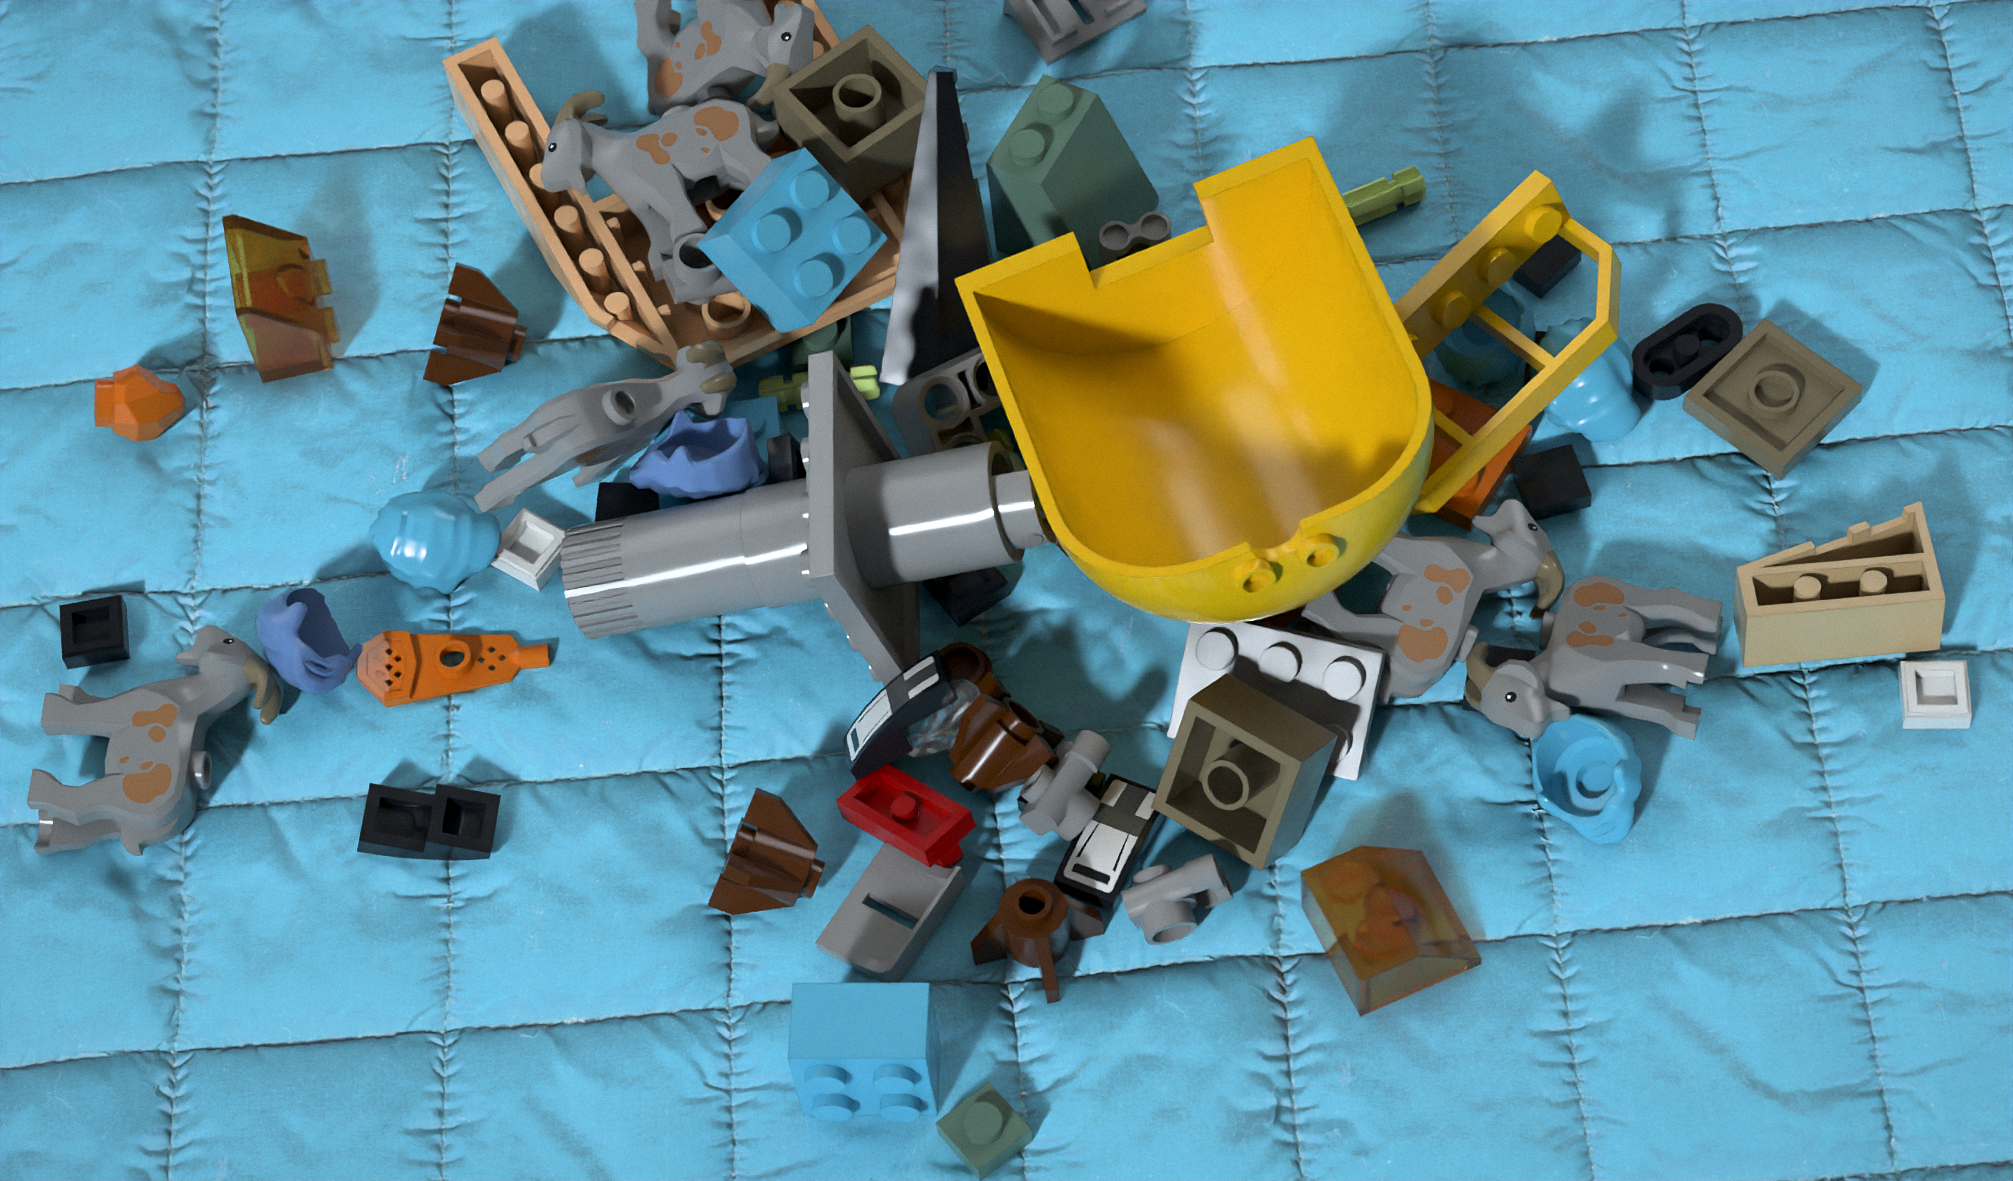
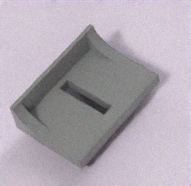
M1004 0L1003 13L1011 15L1017 21L1048 67L1146 13L1147 7L1142 0H1078L1092 21L1086 26L1069 0Z
M884 843L816 940V947L881 983H900L966 885L961 867L957 865L954 869H949L934 864L930 868L889 843ZM869 899H872L917 924L912 930L868 907L866 904Z

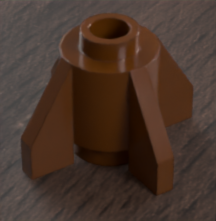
M456 262L448 294L461 297L462 300L460 302L446 297L433 341L434 345L447 348V352L431 348L423 376L424 380L445 386L501 372L506 359L518 362L527 327L516 324L519 311L481 269Z
M990 672L971 691L956 740L947 752L954 763L949 769L952 776L965 789L976 795L980 794L982 790L990 794H998L1001 791L1025 784L1028 778L1043 764L1051 769L1059 760L1053 750L1065 738L1059 728L1041 720L1038 721L1025 707L1011 699V694L999 678Z
M756 787L746 814L740 820L734 841L722 869L723 873H720L708 906L731 915L794 907L799 895L809 899L812 898L823 872L825 862L814 858L818 844L780 796Z
M1028 874L1015 876V884L1006 890L1000 900L999 911L970 942L975 966L1005 959L1008 952L1015 961L1031 968H1039L1047 1004L1060 1001L1053 963L1064 955L1069 947L1070 938L1074 942L1104 934L1103 921L1099 910L1064 895L1057 885L1045 879L1031 878Z

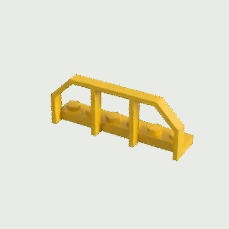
M1537 170L1533 171L1394 304L1421 362L1454 329L1461 326L1468 318L1539 371L1532 380L1473 436L1434 407V432L1456 448L1457 451L1424 482L1420 496L1409 516L1437 512L1618 338L1622 265L1611 245L1571 218L1552 180ZM1558 234L1599 264L1596 318L1556 357H1553L1483 305L1482 302L1499 286L1506 283L1514 272L1544 243L1550 241Z

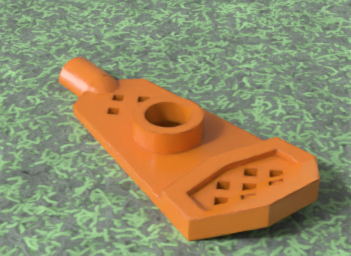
M383 631L362 645L363 651L356 660V676L359 683L388 708L513 682L520 670L550 667V645L546 643L520 646L511 635L410 634V631ZM462 652L465 655L464 660L457 666L448 667L442 664L443 658L449 653Z

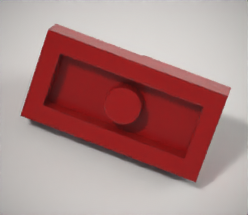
M890 764L859 779L836 800L843 819L886 844L889 843L930 868L936 863L938 866L952 869L963 859V852L958 842L976 827L969 809Z

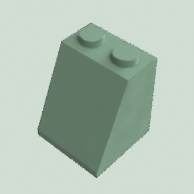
M1046 74L1041 76L986 162L996 249L1011 256L1073 231L1090 272L1110 264L1102 259L1099 252V231L1102 226L1111 221L1135 224L1143 214L1154 211L1159 203L1157 192L1099 95Z

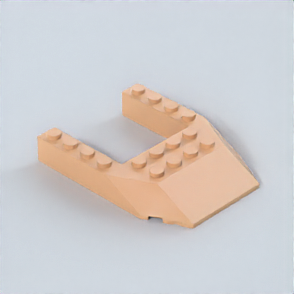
M763 0L770 14L772 25L775 19L774 10L777 4H783L789 9L798 3L814 11L812 61L841 43L814 0ZM493 37L442 60L456 107L549 269L590 322L675 371L678 350L688 345H696L707 340L715 341L723 347L725 356L732 369L893 295L913 167L858 204L888 237L886 242L813 325L780 334L745 296H740L738 291L715 296L712 301L702 305H695L689 302L675 304L665 280L655 282L648 259L651 242L646 229L636 215L615 193L593 203L588 192L587 195L583 196L574 189H565L555 193L545 190L541 180V169L547 137L551 129L497 37ZM779 133L778 140L764 153L775 159L794 152L796 149ZM729 188L720 196L693 206L705 223L707 231L710 230L743 192Z

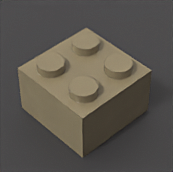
M869 24L771 89L777 122L780 126V134L796 150L805 147L857 204L914 166L927 81Z
M1226 673L1189 698L1151 808L1263 871L1299 843L1338 735Z

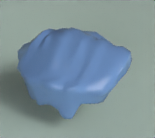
M681 410L676 412L668 435L663 437L660 442L650 444L644 454L639 457L638 461L630 469L629 477L630 483L639 489L650 488L660 494L670 493L677 498L687 496L693 500L702 501L708 498H720L722 495H736L741 491L751 488L759 482V475L763 473L765 463L759 454L749 419L729 417L696 422L692 421L687 411Z
M289 588L277 597L266 601L257 610L255 618L256 635L263 646V653L269 667L277 676L290 685L313 695L327 693L345 683L347 675L363 651V646L357 643L349 650L338 629L337 623L331 617L324 595L315 588Z

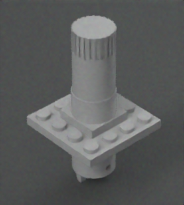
M831 350L808 355V382L801 385V402L808 419V437L801 439L800 446L806 478L750 488L742 494L570 527L564 533L565 538L562 539L563 546L560 551L562 561L560 566L562 569V583H564L565 588L564 593L569 603V610L573 614V620L575 624H578V629L584 632V636L590 637V639L756 608L768 607L774 609L823 599L830 619L838 620L846 631L852 650L855 652L860 651L868 662L874 681H881L886 686L896 676L920 660L919 581L1018 563L1024 556L1025 548H1035L1055 543L1057 537L1047 520L1045 512H1039L1035 487L1028 469L1015 472L1006 449L999 441L995 440L902 459L838 357Z

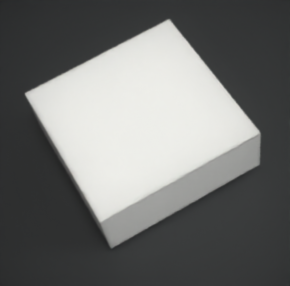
M523 507L501 534V544L490 565L540 592L560 567V562L562 561L560 551L563 546L562 539L565 538L564 533L566 530Z
M1967 660L1900 661L1898 678L1903 729L1970 728L1972 712Z

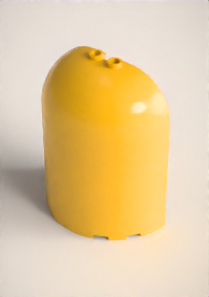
M1313 136L1193 183L1206 222L1205 226L1090 272L1072 231L954 279L1041 505L1060 545L1076 566L1101 589L1125 604L1154 616L1197 624L1237 623L1278 615L1317 600L1363 570L1393 540L1412 512L1429 471L1434 444V407L1427 375Z

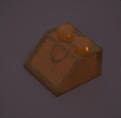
M235 214L223 216L222 221L235 312L262 382L266 383L334 368L331 344L341 342L333 306L325 308L323 295L333 294L332 281L326 259L315 260L308 239L305 236Z
M1361 845L1301 871L1302 909L1360 1017L1481 964L1482 958L1421 850Z

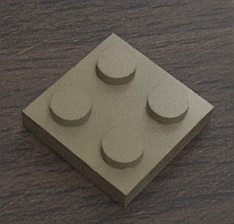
M1764 318L1684 395L1683 410L1782 480L1862 401L1864 387Z

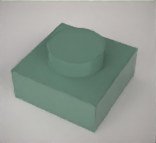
M851 315L790 342L793 374L808 372V355L831 350L834 351L846 372H851L850 366L854 365L853 322Z
M989 1082L936 1122L938 1135L979 1181H982L1033 1141L1032 1129Z

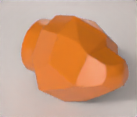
M134 365L113 372L112 378L95 379V427H112L113 433L135 442L156 439L165 429L180 418L185 410L184 395L176 384L160 380L151 371L140 365Z

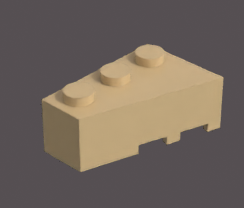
M1922 501L1903 507L1902 516L1872 527H1870L1867 521L1848 527L1847 536L1815 547L1812 541H1808L1737 567L1733 619L1743 668L1940 650L1946 597Z

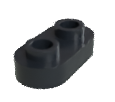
M1716 303L1700 304L1640 341L1635 346L1631 355L1633 360L1634 388L1647 398L1661 401L1677 398L1693 388L1742 340L1743 325L1739 316L1724 305ZM1714 340L1718 345L1706 346L1701 341ZM1656 371H1664L1669 375L1657 376L1652 373Z

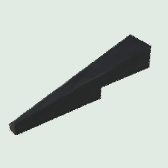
M935 65L928 72L879 380L880 382L899 386L928 370L980 346L954 279L994 263L978 179H973L967 148L970 138L967 123H962L955 87L958 80L957 71L954 68ZM978 367L976 372L977 385L981 391H985L988 383L987 376L983 369Z

